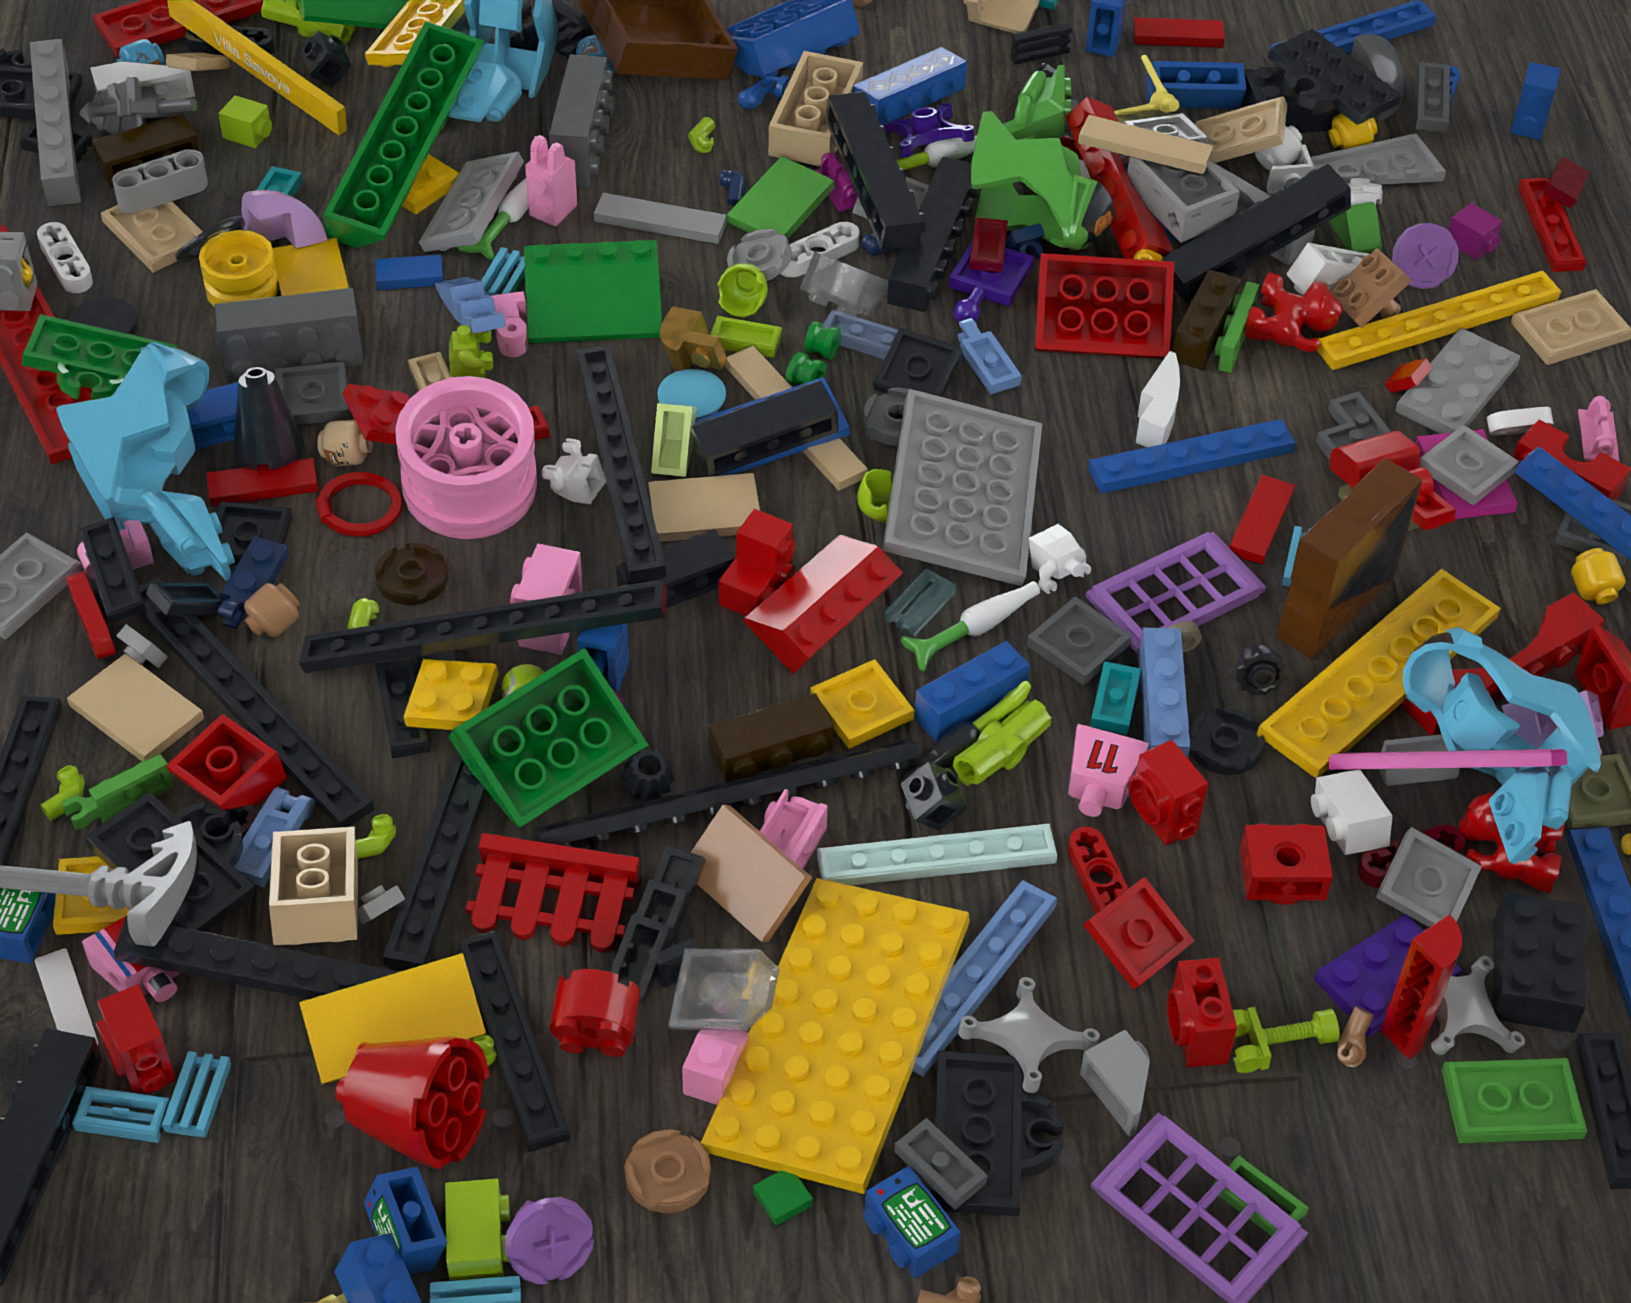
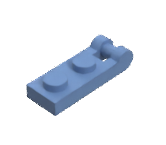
M279 787L274 788L244 836L243 851L240 860L235 864L234 868L252 884L265 887L271 877L273 832L299 830L304 820L307 821L313 813L314 798L300 795L297 798L291 796L288 790Z

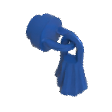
M772 75L766 76V78L759 80L755 85L738 94L740 106L747 111L754 109L762 103L767 92L775 95L776 99L781 100L791 77L782 75L780 78Z

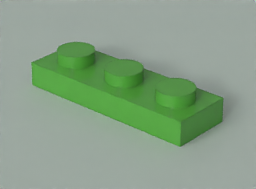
M1246 282L1242 294L1236 293L1232 306V313L1234 315H1227L1223 334L1226 335L1225 337L1219 336L1215 348V355L1220 356L1218 367L1220 371L1231 373L1245 339V323L1252 306H1257L1260 284Z

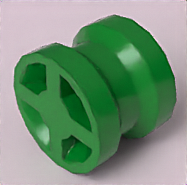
M813 321L806 334L804 343L805 353L813 355L817 352L822 354L823 358L832 360L840 344L841 328L835 326L826 328L821 322Z
M798 352L793 356L788 365L786 381L792 385H802L825 377L826 363L818 359L810 360L807 354Z

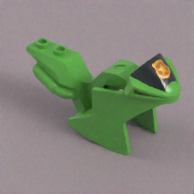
M1058 65L1053 76L1050 78H1046V74L1043 71H1036L1029 77L1018 96V104L1013 120L1002 124L992 111L983 112L971 164V186L976 190L981 189L975 219L979 217L1008 220L1007 231L1018 230L1041 223L1045 233L1042 239L1062 248H1070V251H1076L1089 247L1097 237L1113 225L1116 213L1113 201L1100 182L1081 176L1078 155L1060 143L1059 138L1065 133V116L1071 112V99H1065V97H1071V78H1065V65ZM1023 182L1038 195H1019L1013 183Z

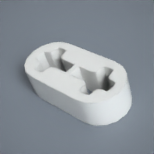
M1550 407L1507 410L1487 416L1489 433L1493 436L1527 433L1539 419L1551 426L1554 425Z

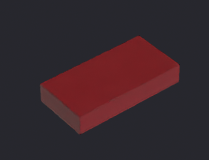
M1562 156L1556 164L1544 192L1566 207L1572 208L1581 193L1589 172Z
M976 217L970 269L992 272L1003 271L1008 220Z

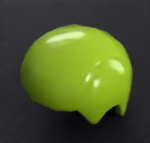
M740 262L729 266L717 284L720 293V306L731 316L745 318L754 315L764 304L767 297L768 285L765 275L753 264Z
M873 469L866 472L857 493L858 505L862 512L880 523L887 522L893 483L891 471Z

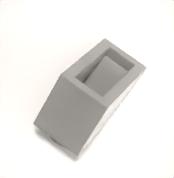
M1123 1030L1084 1051L1080 1074L1130 1137L1137 1131L1150 1059L1143 1044L1139 1041H1134L1129 1033Z

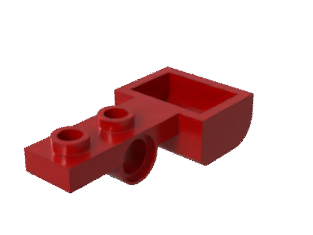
M1395 430L1332 450L1330 470L1352 488L1384 458L1423 479L1411 520L1424 531L1455 521L1456 509L1434 492V482L1431 474L1426 468L1419 467V447L1401 432Z

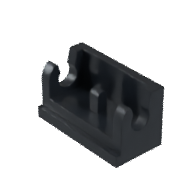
M552 0L558 21L555 50L569 59L570 54L576 55V48L579 42L587 36L594 35V32L585 15L562 0Z

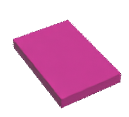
M1483 429L1473 430L1474 432L1488 440ZM1452 433L1417 436L1415 444L1420 449V458ZM1433 479L1436 494L1456 509L1455 519L1513 513L1516 511L1518 503L1507 480L1473 506Z

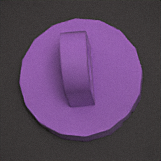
M1418 223L1406 229L1397 239L1393 248L1392 262L1410 278L1411 282L1408 285L1419 289L1434 288L1454 273L1458 263L1459 248L1453 236L1446 228L1433 223Z
M563 1197L544 1198L537 1202L527 1200L515 1214L516 1217L507 1230L505 1241L508 1260L513 1269L524 1280L535 1284H549L547 1280L558 1278L561 1281L566 1279L584 1265L593 1249V1226L586 1212L574 1201Z

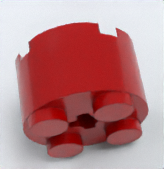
M596 969L574 970L571 972V978L566 980L564 975L559 977L550 1031L553 1036L560 1040V1049L569 1053H582L584 1048L588 1047L601 1049L603 1054L611 1057L625 1055L626 1047L633 1042L640 1000L639 987L632 981H629V987L618 983V974Z

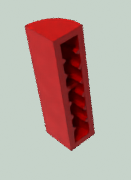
M1450 914L1412 939L1380 1030L1409 1060L1422 1050L1427 1041L1462 947L1460 928Z

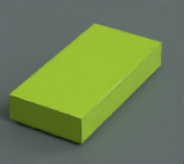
M717 316L710 335L718 336L725 350L740 352L754 346L762 356L775 358L782 338V327Z

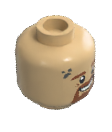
M355 420L331 421L326 424L324 430H321L318 435V450L321 457L325 458L330 465L358 466L365 461L367 454L372 452L373 441L364 439Z

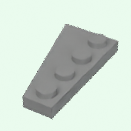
M1417 133L1310 157L1314 166L1313 170L1328 163L1346 183H1350L1351 178L1369 179L1370 183L1440 182L1444 181L1446 175L1445 169Z

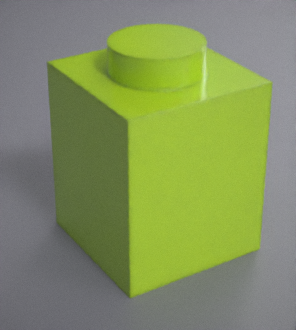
M235 95L218 113L224 139L257 148L272 131L268 105Z

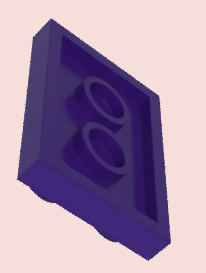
M1405 914L1318 969L1315 973L1314 981L1349 1017L1355 1006L1371 1012L1374 1017L1366 1032V1035L1370 1037L1381 1030L1412 939L1422 933L1423 930ZM1455 964L1451 976L1460 977L1462 969L1457 964Z

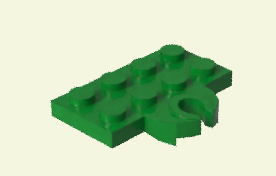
M40 314L24 350L22 366L57 373L56 382L60 389L76 400L80 397L81 388H92L91 400H96L114 395L140 354V348L146 347L147 344L152 342L176 349L177 345Z

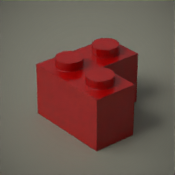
M753 509L736 532V558L719 580L720 606L747 616L794 575L795 566L792 565V555L796 542L793 540L792 523Z

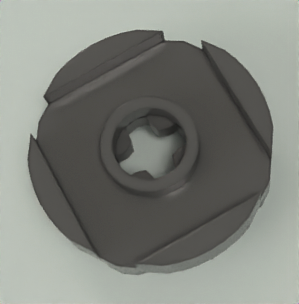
M890 388L887 389V394L877 397L876 393L867 400L864 406L863 423L868 439L886 445L898 446L902 419L894 418L897 414L903 415L905 399L909 389Z

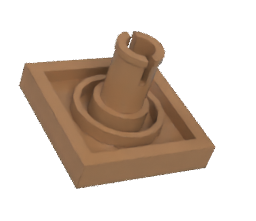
M1376 248L1371 254L1365 256L1359 266L1346 278L1341 279L1331 293L1341 302L1343 310L1362 328L1378 312L1383 319L1398 315L1401 306L1393 298L1411 280Z

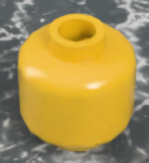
M1340 113L1332 119V129L1328 130V136L1335 148L1340 146L1342 150L1371 144L1374 140V134L1377 133V125L1374 117L1357 125Z
M1594 548L1578 555L1575 559L1576 563L1571 569V575L1579 595L1587 601L1596 600L1597 604L1600 605L1615 600L1618 597L1617 592L1624 587L1626 582L1616 556L1611 552L1603 551L1602 548Z

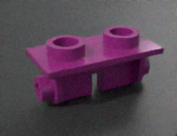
M825 153L821 157V169L815 172L834 180V189L829 193L828 198L838 212L853 209L858 196L851 179L843 166L839 164L837 155Z

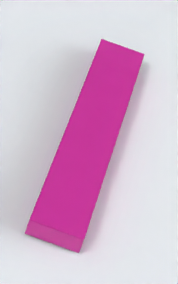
M1564 749L1338 753L1329 756V770L1568 765L1567 751H1564Z

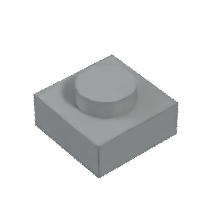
M127 624L117 634V637L128 645L124 652L141 665L147 660L159 669L168 657L153 643Z
M380 885L361 897L364 905L358 908V918L364 924L400 903L405 897L397 885L387 891Z

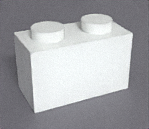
M1360 769L1316 778L1315 794L1311 796L1313 813L1316 817L1321 818L1327 827L1330 839L1337 842L1345 855L1389 846L1392 814Z

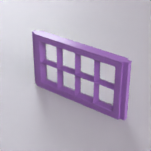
M1207 532L1092 586L1091 590L1086 591L1085 597L1100 614L1132 635L1130 647L1138 654L1143 630L1131 617L1150 609L1164 624L1160 628H1169L1183 621H1193L1200 626L1259 597V594L1265 592L1266 586L1214 532ZM1205 550L1219 567L1201 574L1187 558ZM1180 562L1194 579L1176 587L1162 570ZM1226 572L1241 589L1223 597L1208 580ZM1155 574L1169 591L1151 599L1137 582ZM1201 585L1215 601L1197 609L1183 592ZM1126 587H1130L1144 603L1124 611L1111 595ZM1176 597L1190 613L1171 621L1157 605Z
M1159 1112L1091 1183V1188L1102 1199L1228 1303H1248L1308 1235V1232L1297 1221ZM1166 1140L1170 1141L1188 1156L1168 1179L1146 1162ZM1196 1163L1218 1180L1198 1203L1176 1186ZM1140 1168L1162 1185L1141 1208L1120 1191ZM1225 1187L1248 1204L1228 1227L1224 1226L1205 1210ZM1169 1192L1191 1209L1171 1232L1149 1215ZM1255 1212H1258L1278 1229L1258 1252L1235 1235ZM1199 1216L1221 1233L1201 1257L1179 1240L1182 1234ZM1229 1240L1252 1258L1231 1282L1209 1265V1262Z

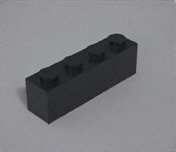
M820 380L812 384L802 385L795 390L778 396H770L764 401L753 405L739 407L719 417L705 419L699 424L691 426L693 447L707 476H717L837 433L838 410L823 382Z

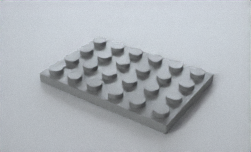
M909 389L905 399L882 551L1022 586L1027 572L1028 538H1030L1042 423Z

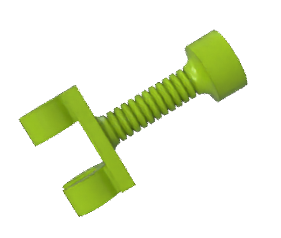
M1255 1007L1247 1008V1011L1233 1010L1237 1025L1235 1038L1248 1033L1252 1045H1245L1235 1050L1236 1058H1233L1237 1071L1240 1073H1250L1259 1068L1261 1070L1268 1069L1271 1060V1052L1268 1045L1316 1037L1320 1044L1339 1041L1338 1020L1332 1009L1315 1011L1311 1021L1262 1029Z

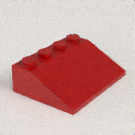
M1041 253L1038 269L1035 351L1165 359L1170 351L1174 262Z

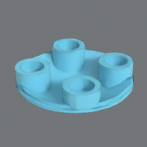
M685 369L674 372L667 376L658 388L659 403L697 407L696 418H704L718 413V409L721 408L726 399V389L723 382L714 374L699 369Z

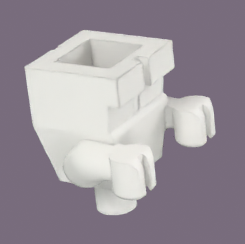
M567 438L565 440L567 443L564 442L562 448L564 452L570 453V455L561 456L555 465H545L542 469L543 479L550 480L551 489L558 495L572 502L591 504L606 482L598 455L588 454L587 456H582L580 441Z
M1059 524L1028 538L1032 568L1037 572L1039 571L1040 580L1038 586L1045 593L1050 594V590L1054 592L1057 589V583L1051 577L1061 579L1069 574L1075 577H1085L1084 573L1086 575L1090 574L1091 567L1086 563L1085 551L1078 545L1072 534Z

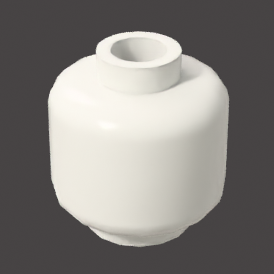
M1291 125L1289 127L1285 126L1283 144L1257 151L1255 153L1257 160L1269 171L1273 166L1291 165L1301 154V133Z

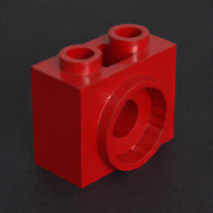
M1173 740L1139 754L1136 774L1129 778L1128 789L1131 803L1140 817L1150 825L1165 845L1179 839L1186 840L1196 833L1200 823L1208 782Z
M1265 823L1245 825L1240 844V855L1246 900H1268L1280 905H1290L1301 900L1326 901L1333 876L1325 826L1308 824L1269 825Z
M1208 958L1178 961L1173 987L1169 989L1167 996L1168 1023L1173 1043L1176 1047L1182 1046L1187 1068L1228 1064L1237 1032V1025L1220 959Z
M139 984L98 1000L103 1019L95 1023L117 1077L125 1075L132 1092L137 1094L154 1093L161 1090L165 1085L176 1081L162 1035Z

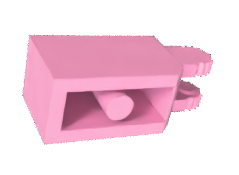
M539 135L535 136L531 142V160L525 165L529 215L556 227L577 206L575 160L565 156L562 144L556 142L548 149L547 139Z

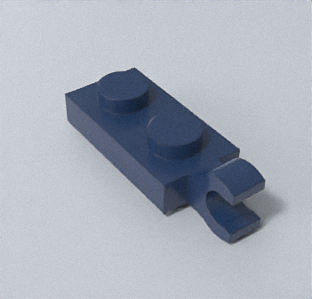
M257 536L253 537L222 591V596L225 600L218 611L219 615L225 616L222 625L233 629L238 628L245 614L244 603L264 584L274 583L290 555L288 546Z

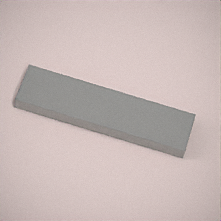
M603 193L594 211V222L719 244L727 224V215Z

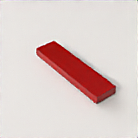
M1550 178L1520 179L1518 190L1552 272L1584 271L1586 259L1563 205L1544 192Z

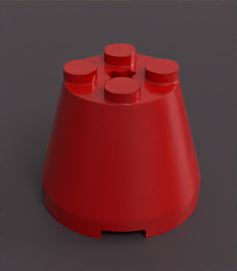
M447 1036L379 1043L363 1042L357 1048L355 1058L348 1069L346 1077H342L336 1086V1099L338 1102L343 1103L345 1117L351 1126L420 1165L441 1170V1167L451 1161L459 1163L468 1154L479 1135L487 1110L480 1108L482 1080L489 1078L488 1064L483 1050L477 1043L459 1037Z

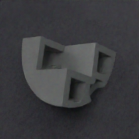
M1371 34L1357 36L1354 40L1351 58L1367 67L1370 72L1382 81L1390 84L1393 89L1402 95L1397 106L1375 116L1378 121H1381L1393 115L1402 105L1406 91L1404 66L1396 49L1384 37Z

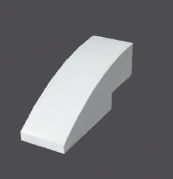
M1169 351L1141 392L1137 416L1140 419L1136 443L1145 447L1166 444L1174 423L1180 387L1179 365L1176 353Z

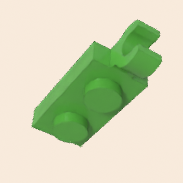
M159 754L89 789L91 797L73 796L62 802L65 815L68 816L80 811V813L71 817L75 830L88 826L97 818L102 823L107 822L148 792L156 797L174 788L170 772L166 768L167 762Z

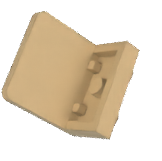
M964 0V4L967 5L969 21L1014 34L1027 31L1040 0Z

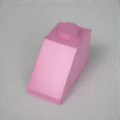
M712 1022L697 1034L682 1067L683 1094L718 1105L720 1098L724 1096L744 1050L749 1033L716 1022Z

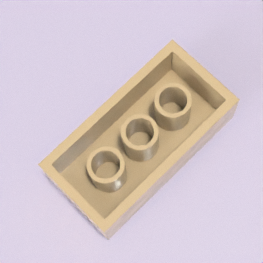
M803 51L769 124L768 156L777 158L783 156L792 161L821 166V157L825 153L835 154L837 147L825 121L828 97L835 94L853 93V85L862 82L863 62Z

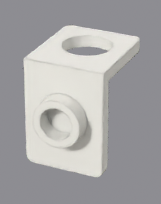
M1302 145L1301 154L1297 159L1296 165L1271 167L1267 184V192L1269 194L1277 193L1282 187L1291 185L1313 170L1314 166L1306 145Z

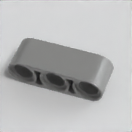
M190 149L116 173L112 179L118 207L122 212L128 214L138 213L201 192L208 185L203 155L197 150Z

